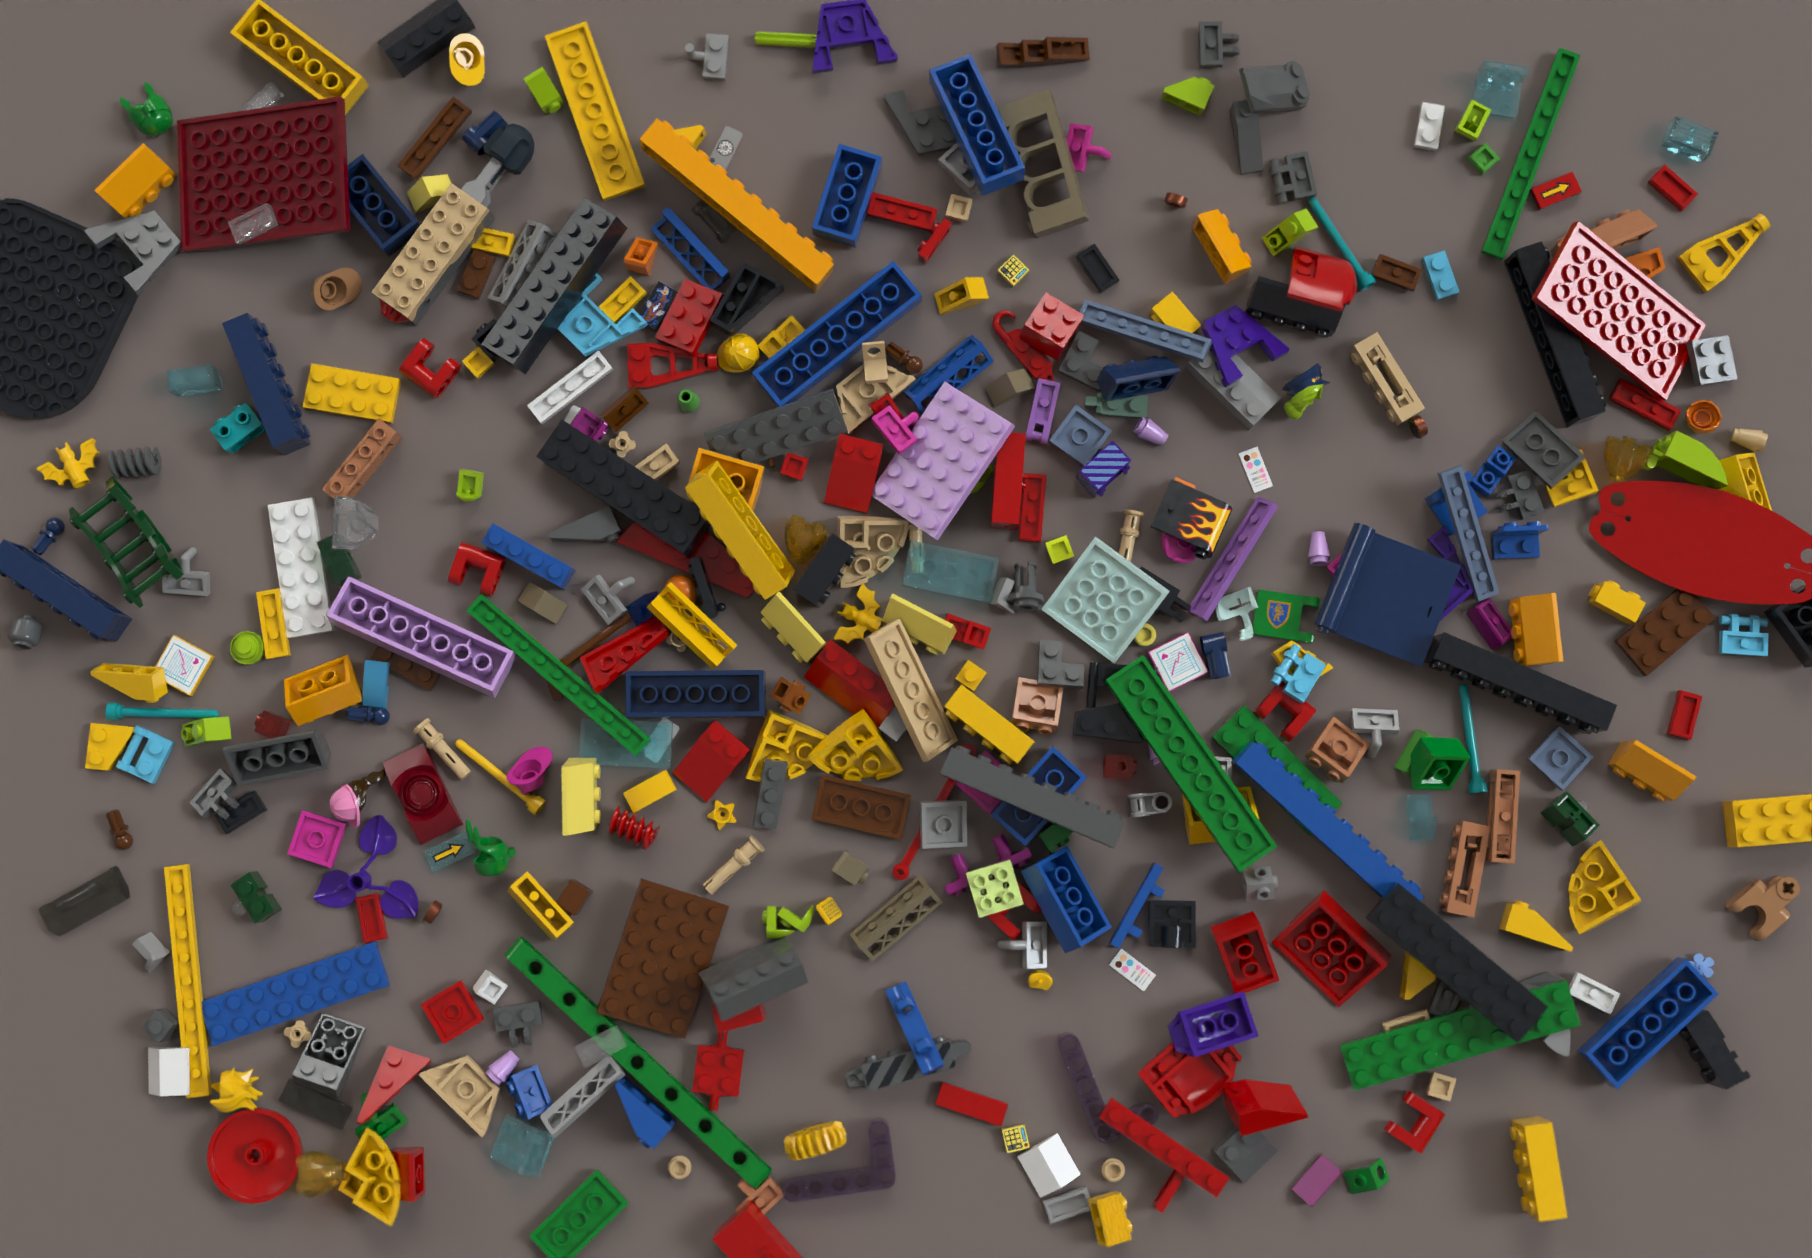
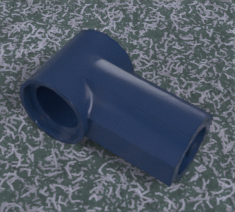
M494 110L478 126L470 127L464 133L462 140L478 156H481L485 153L484 145L499 127L508 124Z
M1224 633L1200 636L1203 655L1206 656L1210 680L1231 676L1226 656L1227 643Z

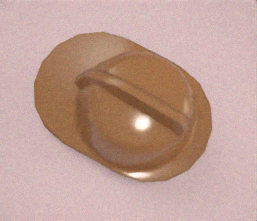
M344 267L319 276L314 281L312 292L310 293L318 307L330 311L356 299L362 289V280L358 272L352 268Z

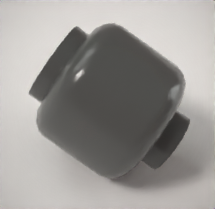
M22 615V618H15L12 621L8 638L14 647L31 650L32 647L39 644L43 627L41 623L36 621V617Z

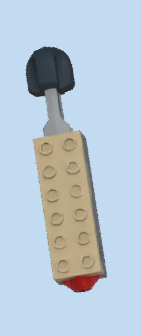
M512 123L499 127L484 145V152L491 160L478 178L474 181L466 182L462 189H459L452 183L449 185L372 290V293L379 299L381 314L391 322L410 321L417 326L473 250L471 246L481 237L482 231L485 228H489L495 217L487 208L491 203L490 192L506 171L514 175H520L533 156L535 142L532 134L526 128Z

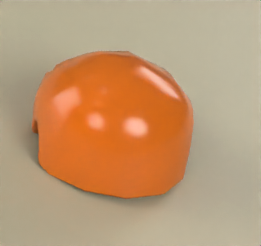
M1706 400L1692 403L1685 414L1687 427L1698 434H1708L1714 431L1722 418L1719 408L1713 402Z
M676 574L668 579L665 587L671 582L692 603L696 602L698 596L695 586L697 585L693 578L686 574ZM669 591L666 593L670 598L676 600Z

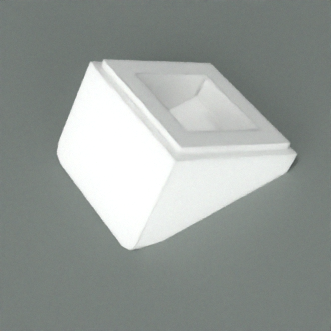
M485 970L473 986V990L477 995L495 1005L508 985L488 970Z

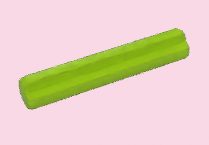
M757 31L755 33V44L815 48L817 34Z

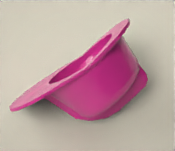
M535 747L525 752L507 773V781L516 785L523 795H527L531 791L540 788L545 781V770L553 759L551 750L546 747Z

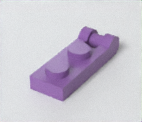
M1038 379L1026 431V441L1036 440L1040 441V444L1047 445L1061 383ZM1035 425L1043 426V432L1034 431Z

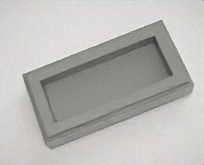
M1086 1186L1042 1200L1050 1224L1090 1211L1088 1202L1090 1196Z

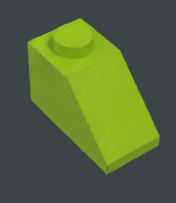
M543 67L523 78L545 115L555 113L564 104Z
M1192 77L1165 87L1161 99L1202 116L1215 85L1211 84L1206 78Z

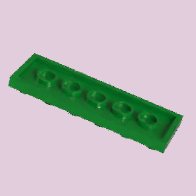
M1245 705L1212 736L1232 759L1249 741L1261 742L1269 750L1267 754L1272 759L1274 757L1280 759L1286 765L1283 769L1289 774L1295 773L1302 779L1301 785L1306 790L1310 787L1320 796L1317 800L1323 805L1327 803L1336 810L1342 804ZM1287 813L1308 835H1311V833H1309L1300 823H1298L1289 813Z

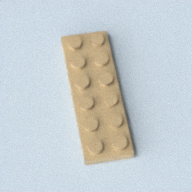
M900 618L891 621L864 638L922 761H930L957 742L958 739Z

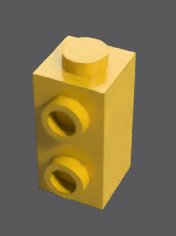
M1611 580L1595 584L1589 592L1591 597L1588 602L1589 604L1628 625L1636 623L1646 602L1640 600L1641 597L1631 591H1623L1620 589L1619 584Z

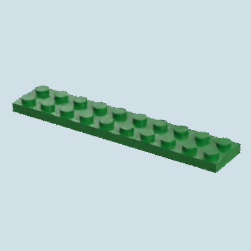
M1144 655L1105 680L1109 689L1237 873L1242 872L1277 847Z
M1563 979L1529 989L1548 1008L1519 1043L1581 1026L1567 980ZM1470 1006L1339 1044L1352 1088L1356 1091L1519 1043L1513 1041L1474 1007Z

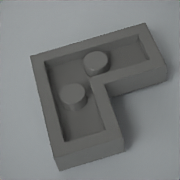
M1078 331L1058 372L1091 389L1099 391L1100 384L1097 377L1103 367L1089 361L1099 340Z
M1040 640L1037 686L1083 689L1084 665L1062 663V642Z

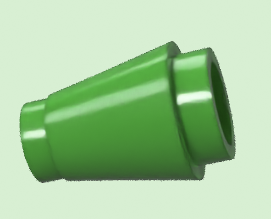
M690 390L681 391L677 400L678 407L687 413L695 411L700 404L699 396ZM690 396L688 401L683 400L685 397Z

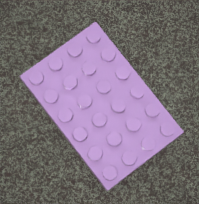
M944 382L911 430L917 438V443L900 455L898 453L894 455L874 485L872 497L936 540H939L1015 426L955 387Z

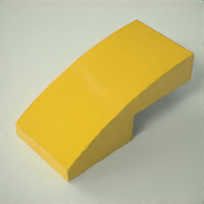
M790 315L776 330H773L759 343L758 347L768 358H771L806 329L793 315Z
M664 770L623 794L632 812L636 813L677 789L667 770Z

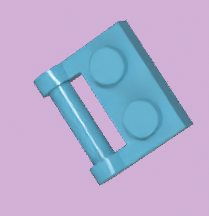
M136 725L133 730L135 734L122 760H118L116 767L155 784L175 742ZM143 737L149 738L136 766L131 765L130 763Z

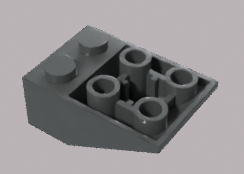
M322 1013L292 1074L295 1085L339 1099L348 1080L366 1027Z

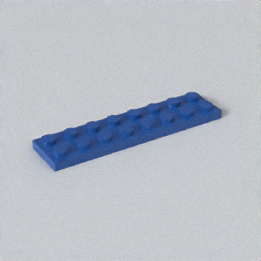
M377 941L204 1000L202 1001L203 1017L212 1046H216L389 986L390 982Z

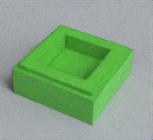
M1485 142L1467 160L1483 175L1500 158Z

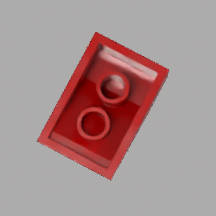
M839 434L824 503L868 514L872 492L884 452V444Z
M714 720L672 773L704 801L708 802L752 750L721 723Z
M1254 911L1210 927L1235 994L1243 991L1247 993L1279 981L1263 930Z
M1248 1079L1223 1085L1225 1107L1241 1136L1308 1118L1307 1112L1291 1085Z

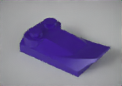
M1244 991L1180 1011L1168 1025L1175 1051L1191 1057L1200 1056L1258 1037Z

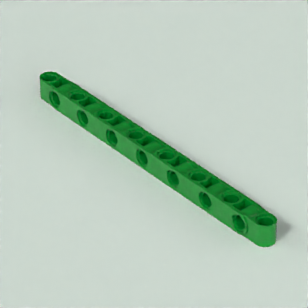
M520 936L504 953L506 958L752 1187L757 1189L772 1173V1168L713 1112L708 1110L699 1099L609 1016L597 1013L598 1006L526 939ZM534 961L539 962L542 966L539 974L532 971L531 966ZM567 993L574 994L576 998L574 1005L566 1003L565 995ZM601 1024L609 1027L610 1032L608 1036H602L599 1033V1026ZM634 1056H640L643 1059V1067L638 1068L633 1065L632 1060ZM667 1088L676 1089L678 1093L676 1099L668 1098L666 1094ZM704 1119L709 1120L712 1124V1129L708 1131L703 1130L700 1126V1121ZM738 1151L743 1152L746 1155V1161H736L734 1153Z

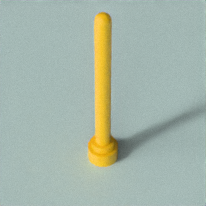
M461 739L455 742L458 749L525 801L528 807L527 810L533 815H537L543 809L547 801L541 796L523 795L516 785L507 781L506 774Z

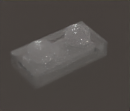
M268 203L228 222L234 240L238 244L278 226L272 206Z
M618 1025L580 1043L574 1048L584 1068L628 1045Z

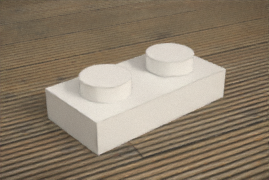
M1422 102L1414 148L1431 151L1438 149L1444 113L1443 105Z
M1575 972L1569 985L1570 993L1573 997L1607 1014L1612 1013L1620 996V993L1578 972Z

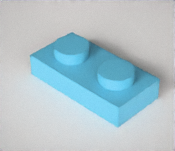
M1445 250L1421 259L1436 301L1457 295L1460 292Z

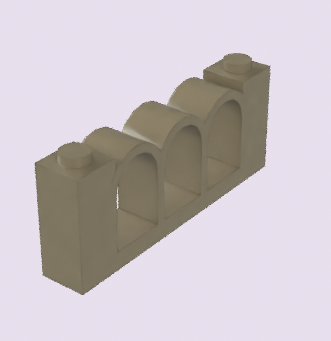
M1050 89L999 106L1000 116L1024 167L1032 157L1057 149L1062 165L1061 169L1031 178L1024 173L1023 181L1027 183L1024 199L1032 210L1028 212L1030 219L1027 220L1030 232H1034L1040 238L1089 221L1054 95ZM1049 120L1053 139L1026 148L1017 146L1016 138L1023 128ZM1064 178L1066 179L1071 198L1045 207L1034 205L1033 196L1038 188Z

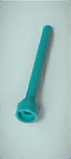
M1310 197L1308 204L1345 260L1353 266L1359 290L1364 291L1376 282L1372 274H1368L1367 271L1364 272L1317 199Z
M1461 684L1459 686V695L1467 750L1471 757L1469 764L1472 779L1469 780L1468 791L1469 794L1488 792L1487 783H1484V779L1480 775L1468 686Z
M110 702L106 706V719L108 721H118L124 717L214 718L219 716L217 710L128 708L119 703Z

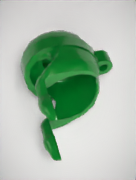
M145 82V91L149 95L145 104H137L131 107L129 101L120 97V103L128 112V120L141 133L149 137H157L170 129L173 124V116L165 99L155 94L152 86Z
M467 819L465 829L469 842L475 844L477 850L481 851L473 860L475 870L479 875L486 877L503 873L509 866L510 857L516 855L515 847H508L498 837H479L477 825L472 831L470 819Z

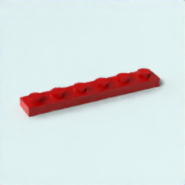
M1112 1097L1098 1116L1104 1122L1216 1198L1229 1180V1177Z

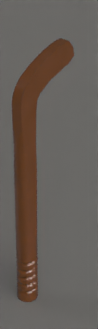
M628 612L560 661L568 667L633 618ZM547 681L553 700H562V693Z

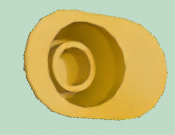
M468 33L455 36L449 48L451 74L459 83L466 86H475L484 78L483 46L475 36Z

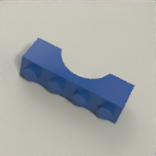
M492 523L481 542L564 590L576 571Z

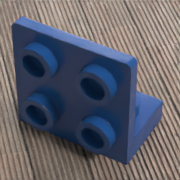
M1467 471L1464 475L1478 519L1486 514L1487 510L1469 484L1473 476L1470 471ZM1440 488L1424 499L1442 527L1445 526L1448 535L1451 536L1455 531L1443 490Z
M1517 522L1504 523V526H1498L1497 530L1491 532L1492 560L1539 558V534L1549 530L1548 525H1541V522H1528L1527 525L1518 526Z

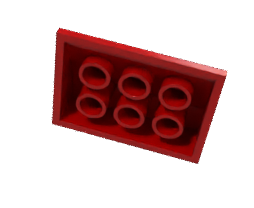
M1325 890L1309 902L1272 941L1338 1007L1388 966L1391 954Z

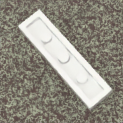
M598 350L527 406L540 423L544 424L610 373L613 368Z

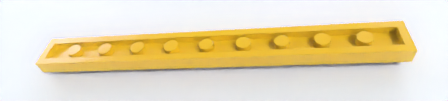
M190 864L164 867L180 1040L181 1047L189 1048L190 1094L186 1095V1098L212 1095L206 1026L202 1011L203 995Z

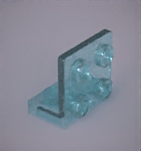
M1484 60L1477 70L1473 100L1491 109L1489 114L1491 116L1515 119L1518 115L1521 85L1528 76L1529 67Z
M506 1114L490 1158L521 1175L540 1176L554 1137L551 1136L547 1128L533 1127L511 1114Z

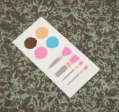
M1258 447L1239 453L1254 493L1272 487V482Z
M1122 948L1109 964L1142 991L1146 990L1156 976Z

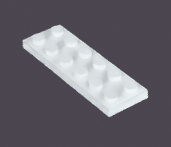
M311 497L268 505L287 638L291 639L334 631V625L330 624L326 616L331 605L315 499Z

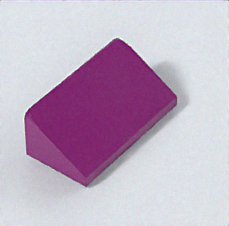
M1490 598L1485 599L1466 613L1490 649L1493 650L1503 645L1512 637L1510 626Z
M1321 1154L1291 1189L1312 1207L1342 1171Z

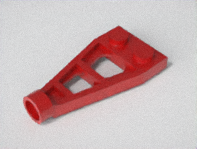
M654 343L627 344L628 388L634 385L637 389H653L708 372H718L719 370L718 354L696 353L694 356L677 348ZM653 356L667 357L670 360V370L661 375H653L651 366ZM678 357L692 359L693 368L688 371H676V359ZM706 360L708 361V366H707V367L705 366V361H706Z

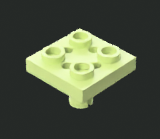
M1010 859L966 872L979 918L1023 905ZM1004 882H1008V883H1009V887H1008V888H1007V883H1005V884H1004V887H1003V883H1004ZM996 897H998L996 901H999L1001 899L1000 903L995 902Z

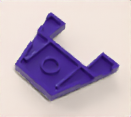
M847 0L821 4L812 67L813 74L833 70L829 50L831 48L873 43L877 65L897 62L898 56L892 50L887 36L880 29L879 22L866 0Z
M1237 305L1205 320L1201 324L1205 338L1212 340L1209 350L1213 351L1217 360L1215 365L1217 370L1221 371L1223 376L1221 381L1225 388L1243 377V374L1231 359L1237 354L1259 344L1273 362L1290 351L1283 342Z
M1445 526L1441 527L1427 541L1443 559L1461 565L1440 621L1474 591L1465 569L1457 557L1456 549L1449 539Z

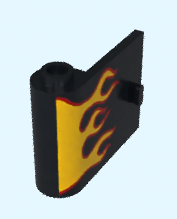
M1171 479L1150 527L1192 545L1191 550L1194 552V556L1205 560L1213 556L1232 512V507L1226 502Z

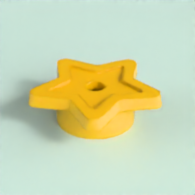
M716 800L714 811L709 813L707 817L715 820L718 829L721 830L726 823H736V819L732 814L735 805L734 803L723 805L720 801Z

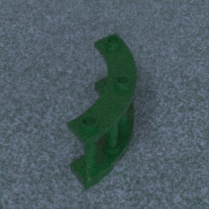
M112 476L106 481L107 494L81 514L71 507L69 509V521L77 530L81 529L104 556L103 562L109 569H113L121 583L124 598L130 604L135 603L141 608L143 602L140 594L165 575L169 576L171 574L178 580L184 573L176 558L172 560L169 555L172 549L143 509L138 512L136 506L131 502L132 496ZM112 501H118L125 509L124 514L97 534L87 520ZM135 521L141 529L139 531L140 534L113 553L104 541L128 522ZM145 541L150 542L154 548L152 550L153 553L126 572L119 561ZM160 560V568L135 586L132 580Z

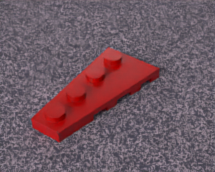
M655 616L581 656L580 660L594 691L598 694L670 635L667 626Z

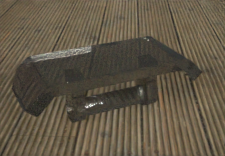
M114 866L58 899L41 906L39 913L48 930L57 936H62L129 899V887L118 866Z

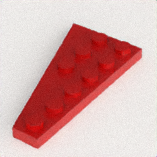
M634 522L616 541L621 545L689 574L688 564H691L690 558L700 556L703 559L711 583L747 599L755 591L750 578L741 572L740 564L737 560L732 558L728 554L727 549L708 532H706L689 558Z

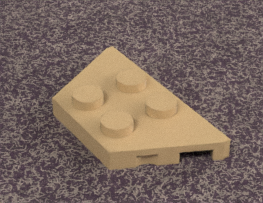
M862 364L836 385L842 415L848 429L847 434L852 433L874 415L868 404L885 393H889L891 398L894 399L916 379L911 375L897 371V369L891 366H887L888 382L866 384L864 364Z
M469 1055L425 1070L419 1074L481 1137L487 1133L501 1087Z

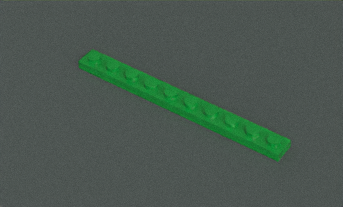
M1563 48L1557 50L1480 253L1501 261L1504 259L1581 55Z
M481 594L466 610L635 757L652 741L651 738L597 694L589 685Z

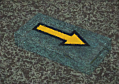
M463 832L424 851L432 871L437 872L476 853L473 844L469 842L468 834Z

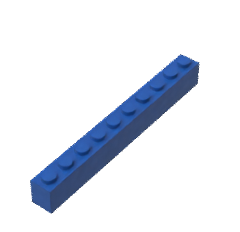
M1249 741L1231 761L1381 898L1395 882L1402 885L1418 900L1421 901L1424 898L1419 892L1421 888L1412 880L1406 881L1402 877L1404 874L1402 870L1394 864L1391 867L1385 861L1387 857L1378 849L1373 851L1368 846L1370 844L1368 839L1362 834L1357 836L1352 831L1354 827L1344 818L1339 820L1334 815L1336 810L1329 804L1325 803L1323 805L1317 800L1320 796L1310 787L1306 790L1301 785L1302 779L1295 773L1289 774L1283 769L1286 765L1277 757L1272 759L1267 754L1269 750L1261 742Z

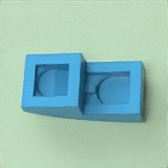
M365 660L363 706L387 708L389 692L387 682L390 663Z

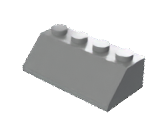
M1208 351L1204 363L1191 359L1185 368L1248 430L1281 399L1237 355L1231 359L1243 374V377L1226 388L1221 381L1223 379L1221 371L1216 368L1215 362L1217 360L1213 351Z

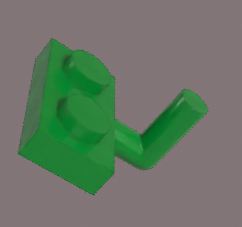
M368 1093L361 1095V1109ZM393 1102L379 1113L375 1112V1115L369 1121L357 1127L355 1134L361 1139L365 1129L370 1128L384 1140L408 1123V1119Z

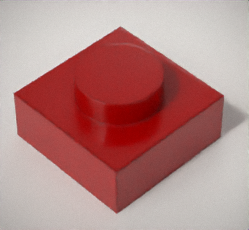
M787 452L780 474L802 482L809 459Z

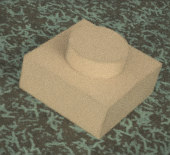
M951 194L946 218L967 223L973 199Z
M1432 1071L1426 1094L1451 1101L1456 1079Z

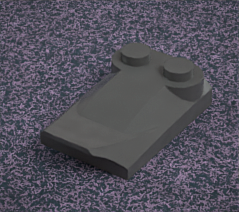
M1290 61L1285 65L1242 67L1239 69L1250 112L1301 110L1306 107L1310 97L1303 68L1297 62Z

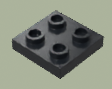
M1149 900L1148 946L1196 948V901Z

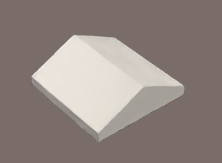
M148 1047L149 1094L156 1096L190 1094L189 1048Z
M1058 1133L1017 1156L1040 1198L1064 1187L1081 1175Z

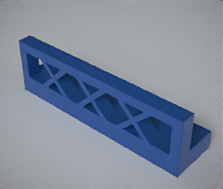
M668 206L662 212L664 217L650 228L651 231L702 286L717 290L731 277L729 271ZM668 222L673 227V235L663 236L658 230ZM675 240L686 241L688 243L687 252H678L675 249ZM690 256L701 257L703 260L702 268H693L690 265ZM705 272L715 273L720 279L710 287L705 281Z
M971 335L903 390V392L915 404L920 413L923 414L926 408L924 409L920 402L927 396L933 399L944 382H950L951 386L960 390L993 363L994 360L983 343ZM982 352L986 359L978 365L974 364L975 357ZM961 368H967L966 375L963 378H956L957 372Z

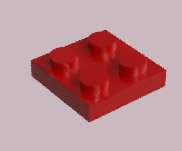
M463 980L458 981L420 1004L443 1044L485 1020Z

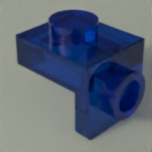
M658 591L645 594L626 606L636 627L655 617L647 606L657 597Z

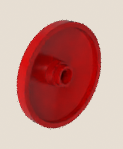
M248 1108L226 1118L213 1133L207 1151L208 1169L216 1186L231 1199L248 1204L263 1203L285 1192L298 1176L303 1159L301 1139L294 1125L282 1114L267 1108H255L254 1111Z

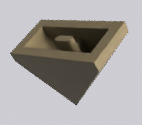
M1023 368L1005 373L987 385L985 389L996 408L1034 390L1035 386L1027 369Z
M530 581L518 599L520 603L555 624L558 623L568 607V604Z

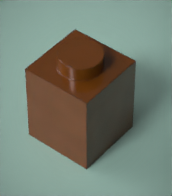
M570 879L556 903L568 916L572 914L578 915L593 890L575 879Z

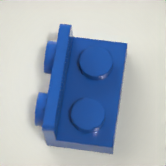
M537 1065L508 1076L506 1088L511 1096L513 1095L516 1104H514V1108L518 1117L528 1120L544 1113L552 1105Z

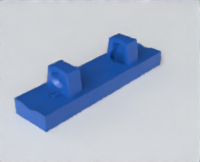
M1156 863L1151 865L1111 937L1109 944L1119 949L1127 933L1139 938L1142 930L1132 924L1149 893L1159 898L1162 897L1165 890L1155 884L1163 870L1162 866Z
M905 981L886 990L887 997L923 1076L944 1067L942 1058L907 982ZM906 1007H911V1008H912V1009H910V1010H908V1011L902 1013V1010H903L904 1008H906Z

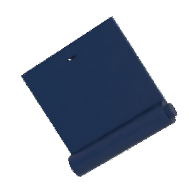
M1354 523L1314 625L1318 627L1317 631L1323 634L1330 635L1334 633L1422 667L1461 565L1375 533L1376 530L1367 525Z

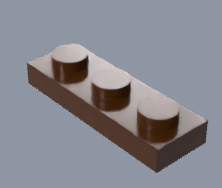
M380 646L376 647L371 656V659L375 661L390 663L389 669L432 691L441 675Z

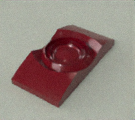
M425 743L383 762L391 787L399 798L407 821L421 845L464 825Z

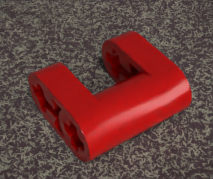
M423 338L403 361L399 372L436 399L441 396L461 369V364L450 358L436 374L423 364L432 354L435 346L426 338Z
M462 542L449 572L448 582L460 586L465 578L468 567H475L486 571L480 587V594L492 597L505 567L506 557Z
M1281 681L1279 686H1275L1253 713L1263 720L1279 704L1293 716L1292 720L1280 733V736L1287 742H1290L1314 715L1316 709L1306 700L1300 704L1282 692L1286 683Z
M1017 881L1023 903L1034 913L1038 914L1041 908L1035 897ZM996 897V898H995V902H996V903H1000V902H1001V899H1000L999 901H996V899L998 898V897ZM1012 908L987 915L1013 940L1021 933L1005 917Z
M1407 1090L1402 1101L1421 1112L1410 1132L1391 1120L1388 1121L1383 1130L1422 1154L1446 1114Z

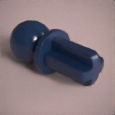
M51 518L46 522V531L40 530L39 538L31 547L34 553L38 555L44 554L49 545L57 541L54 536L60 535L65 529L64 522L61 519Z
M350 706L347 709L346 717L348 720L365 721V724L372 720L377 725H384L389 721L390 714L383 707H378L371 711L370 706H367V708Z

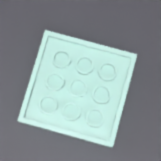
M1095 536L1043 606L1042 610L1115 664L1167 596L1169 590Z

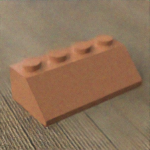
M1630 209L1616 215L1617 219L1610 221L1607 218L1596 224L1597 227L1590 231L1617 251L1644 239L1658 226L1641 210L1637 209L1630 212ZM1565 237L1557 240V245L1551 249L1553 257L1556 255Z

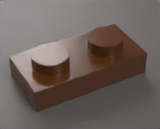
M474 249L458 285V292L479 300L496 258Z
M1379 254L1372 271V276L1413 292L1422 269Z
M633 385L604 410L600 416L616 433L645 408L649 402Z

